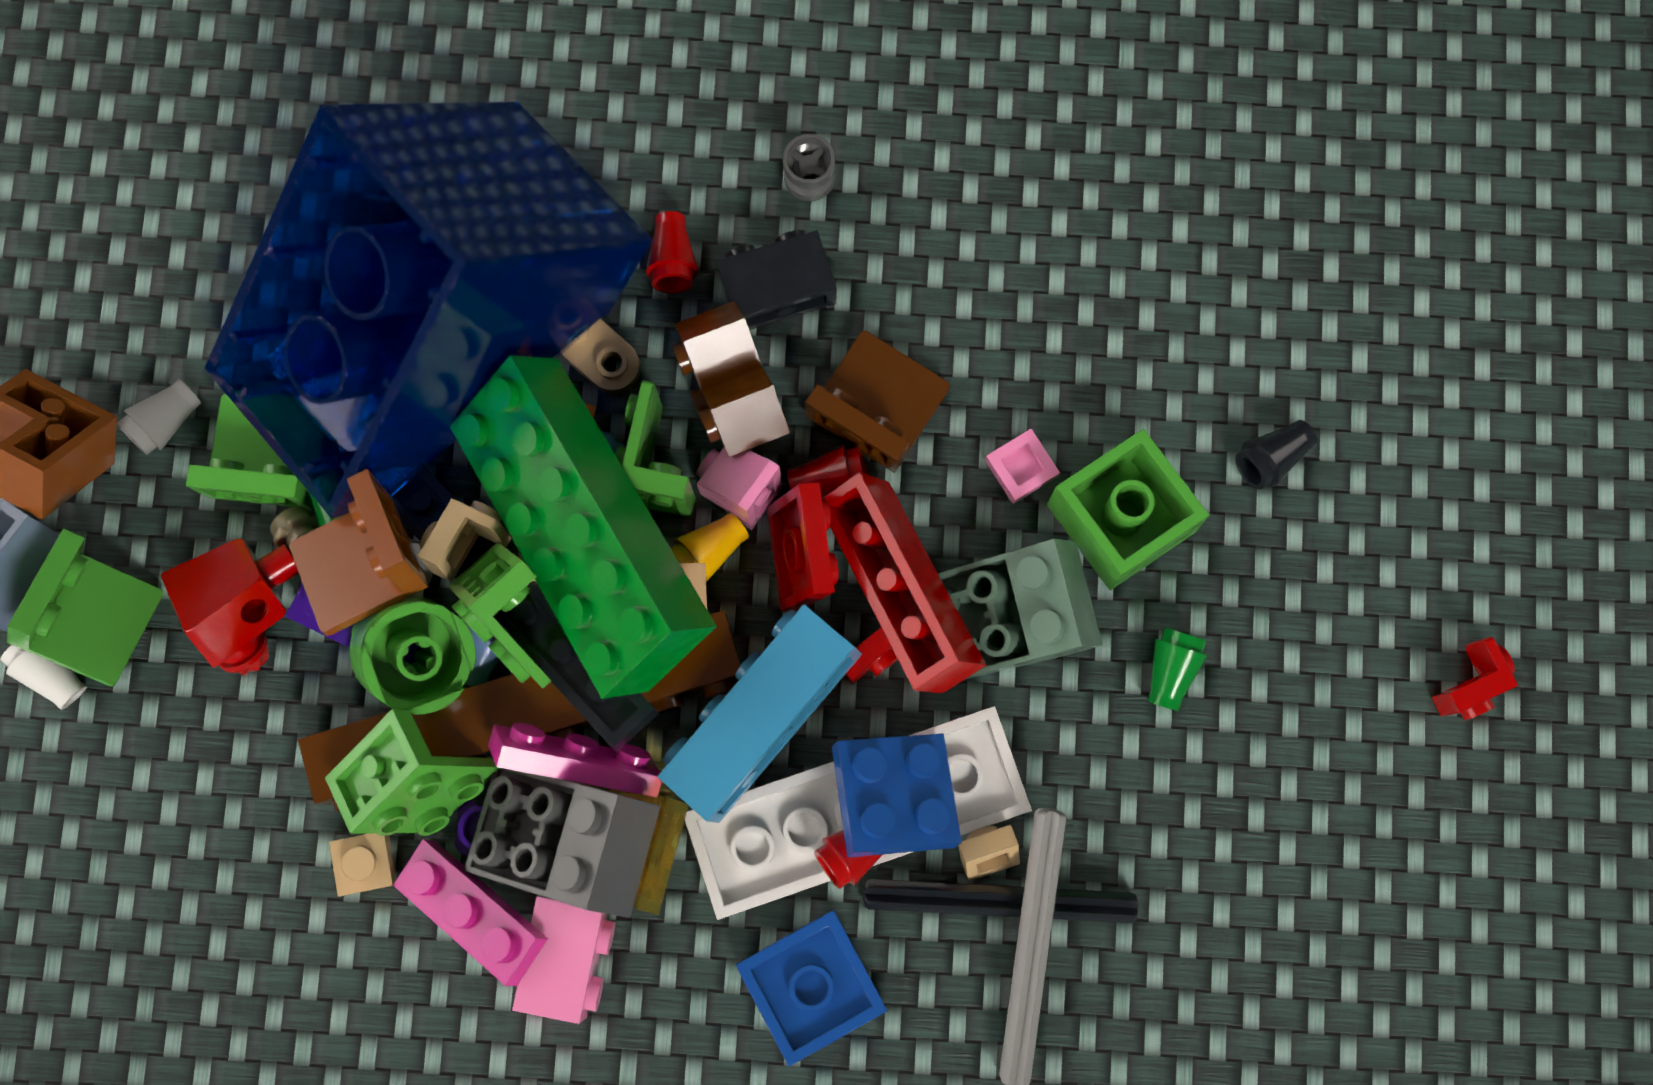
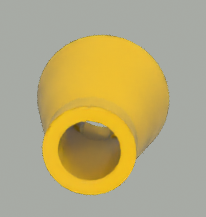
M729 512L717 521L674 539L675 546L671 550L679 563H705L707 582L735 549L749 538V535L742 522L733 513Z

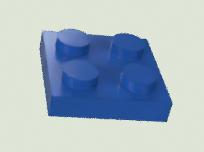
M944 733L837 741L832 746L847 858L955 848L962 843Z
M834 909L735 965L789 1067L887 1012L884 1002Z

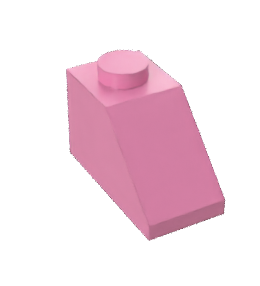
M724 447L720 452L712 449L696 472V475L700 477V480L697 482L700 495L727 514L729 512L733 513L750 530L754 528L767 510V507L771 505L782 489L780 466L750 450L728 457Z

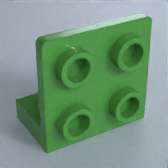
M642 380L639 395L631 394L627 402L624 424L631 427L627 447L619 446L615 456L649 511L692 519L696 497L689 478L681 476L682 469L676 466L651 462L663 406L654 382Z
M223 394L220 401L209 466L189 465L186 486L211 499L287 507L302 506L307 509H314L310 495L304 485L319 476L329 412L328 407L322 403Z
M63 528L8 624L6 643L112 687L117 684L162 599L163 591L83 555L82 550L85 538Z
M497 542L448 585L450 590L459 598L451 607L484 643L491 637H495V640L488 647L522 684L531 676L543 689L551 680L493 618L500 609L506 612L517 606L529 593L530 589L527 585L536 576L520 558Z
M392 709L325 779L350 834L377 833L379 836H388L394 833H419L422 836H427L446 827L450 822L449 817L466 801L479 795L484 789V783L499 768L496 767L493 758L431 756L410 710Z

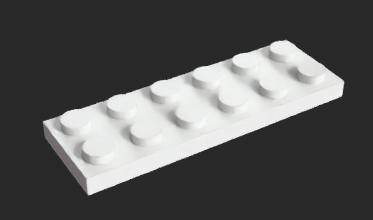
M995 706L909 735L944 733L960 835L1032 811ZM834 761L746 791L720 823L706 822L694 810L683 813L717 920L831 881L818 863L814 851L823 845V838L843 830ZM912 852L883 854L873 866Z

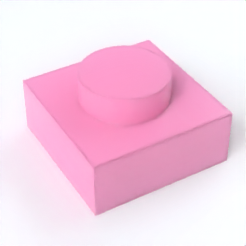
M1032 429L988 454L985 458L986 464L1012 504L1049 483L1060 474Z

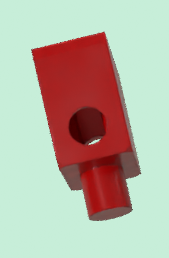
M234 539L160 574L184 633L214 668L284 617L287 610L275 587L296 576L299 572L292 553L286 544L258 559L243 539Z

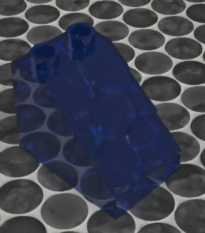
M519 102L320 105L204 369L331 518L343 516L349 513L348 503L355 500L347 478L368 469L392 497L401 487L457 440L450 428L451 425L510 355L557 358L596 322L609 314L653 239Z

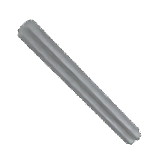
M1039 808L1034 813L999 1072L1001 1082L1005 1085H1029L1031 1083L1066 825L1065 814L1056 809Z

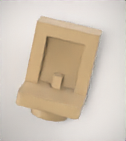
M451 498L438 522L431 523L424 532L420 544L421 550L417 556L433 574L452 582L479 536L494 543L499 542L505 548L512 537L501 524V518L493 508L478 501H473L469 507Z

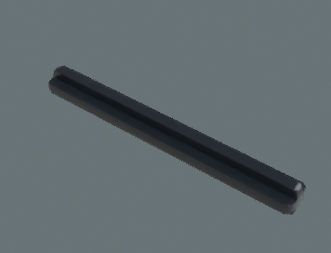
M868 879L864 884L863 903L870 910L1021 917L1024 887ZM1057 889L1053 919L1118 923L1136 922L1138 900L1137 895L1134 893Z

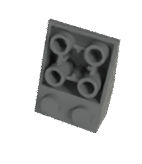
M498 767V771L490 780L464 871L584 910L630 918L661 806L557 778Z

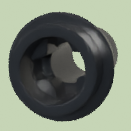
M1297 420L1289 426L1246 441L1242 445V451L1235 457L1237 469L1243 479L1255 489H1263L1266 486L1275 487L1298 461L1317 445V436L1307 422Z

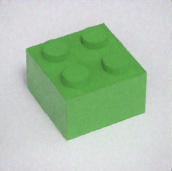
M1144 428L1057 485L1047 503V507L1070 538L1076 541L1081 553L1109 590H1112L1192 536L1210 516Z

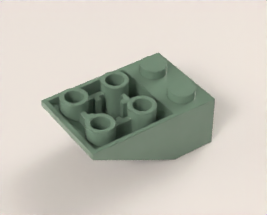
M1051 539L938 573L986 663L985 667L966 679L1103 646L1076 541Z

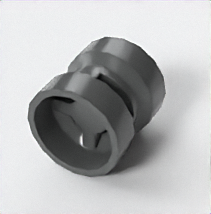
M803 134L795 137L787 144L783 153L784 182L787 190L793 197L801 201L814 202L823 199L830 193L835 180V153L832 145L825 138L816 134ZM816 175L812 178H806V176Z

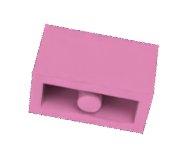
M544 896L536 897L531 924L544 934L548 940L518 984L512 1011L577 1024L587 1018L588 1010L597 1011L604 978L595 976L600 954H609L615 931V922L607 920L608 914L584 910Z

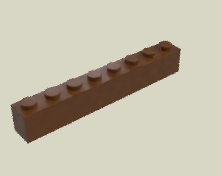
M724 610L710 614L717 627L649 692L641 693L656 709L658 714L683 707L684 701L682 697L703 691L705 698L709 699L719 694H727L735 686V681L738 680L735 674L742 664ZM514 674L466 688L454 702L438 711L421 715L411 714L431 756L484 758L491 756L488 742L494 724L512 728L514 723L530 724L543 730L545 735L566 739L568 734H579L577 729L590 725L551 682L542 689L531 676L522 684ZM389 712L298 739L314 804H333L335 812L340 811L325 777Z

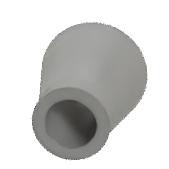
M179 379L170 387L123 410L125 416L117 422V426L147 456L155 448H158L160 451L164 448L191 412L201 404V401Z

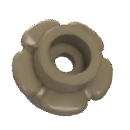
M296 506L286 509L271 524L270 532L273 535V543L277 548L283 544H286L289 548V543L292 540L319 528L316 515L312 516L305 507Z

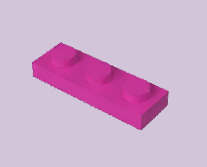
M514 723L512 728L494 724L488 742L495 765L500 768L656 798L662 781L657 777L661 772L650 753L633 745L625 744L616 753L613 748L599 746L595 740L583 735L568 734L566 739L545 735V732L540 728L525 723Z
M423 839L393 886L503 985L518 986L548 938L476 875L464 871L465 866L438 842Z

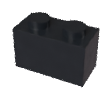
M803 230L789 231L778 236L775 239V243L756 249L753 245L739 246L728 251L725 254V258L716 260L719 278L727 303L736 302L749 330L836 304L837 288L818 230L806 234Z

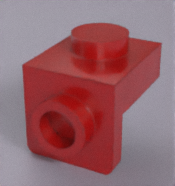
M882 627L856 647L862 655L845 676L853 685L870 670L877 677L898 660Z
M1492 636L1473 641L1464 646L1478 675L1431 697L1441 717L1460 713L1464 721L1474 718L1495 708L1491 698L1519 686L1512 674L1515 671V666L1510 654L1502 645L1497 644Z

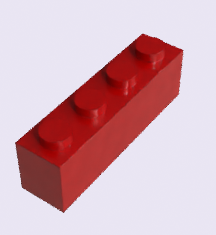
M859 472L826 495L824 498L828 501L831 513L830 528L913 690L943 694L985 667L984 659L890 483Z

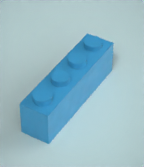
M805 604L797 612L791 609L781 617L771 632V635L775 638L761 655L758 652H754L742 663L735 674V677L739 680L725 697L719 694L712 699L699 716V720L702 722L701 726L689 740L686 737L679 739L663 758V763L667 766L657 777L706 822L720 823L862 655L858 649Z

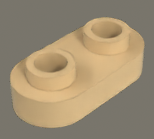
M570 305L563 307L553 315L548 325V336L552 346L564 360L597 389L606 394L619 395L628 392L637 384L641 375V364L636 351L591 310L579 305ZM573 323L581 324L583 331L579 336L570 338L565 335L569 325ZM618 357L622 360V365L618 370L609 372L603 368L608 358Z

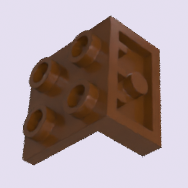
M862 331L825 387L822 388L817 384L806 400V418L852 447H860L863 454L895 473L948 393L950 384L871 333Z

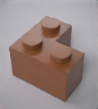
M27 369L9 379L0 386V498L43 520L115 464L117 416Z

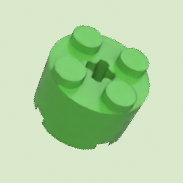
M409 596L353 625L350 642V661L355 676L367 691L392 709L410 710L411 714L414 715L428 714L443 709L459 697L464 690L463 686L470 672H473L476 661V649L469 628L451 610L428 598ZM415 643L422 649L414 653L416 662L409 664L402 658L408 653V646Z

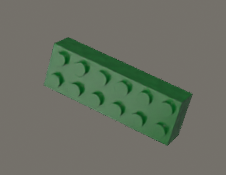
M510 355L452 423L450 428L528 568L536 576L535 580L600 697L605 699L649 692L717 626L560 361L556 358Z

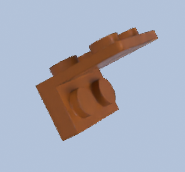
M368 469L347 478L355 499L348 503L349 513L289 543V548L320 631L326 636L335 634L392 604L428 588L393 498Z

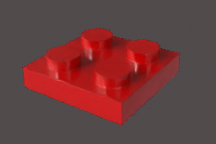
M820 482L798 484L767 507L781 612H788L791 609L798 611L803 604L808 607L835 592L834 585L838 581V563L834 553L829 552L826 532L829 530L831 523L828 501L821 496Z

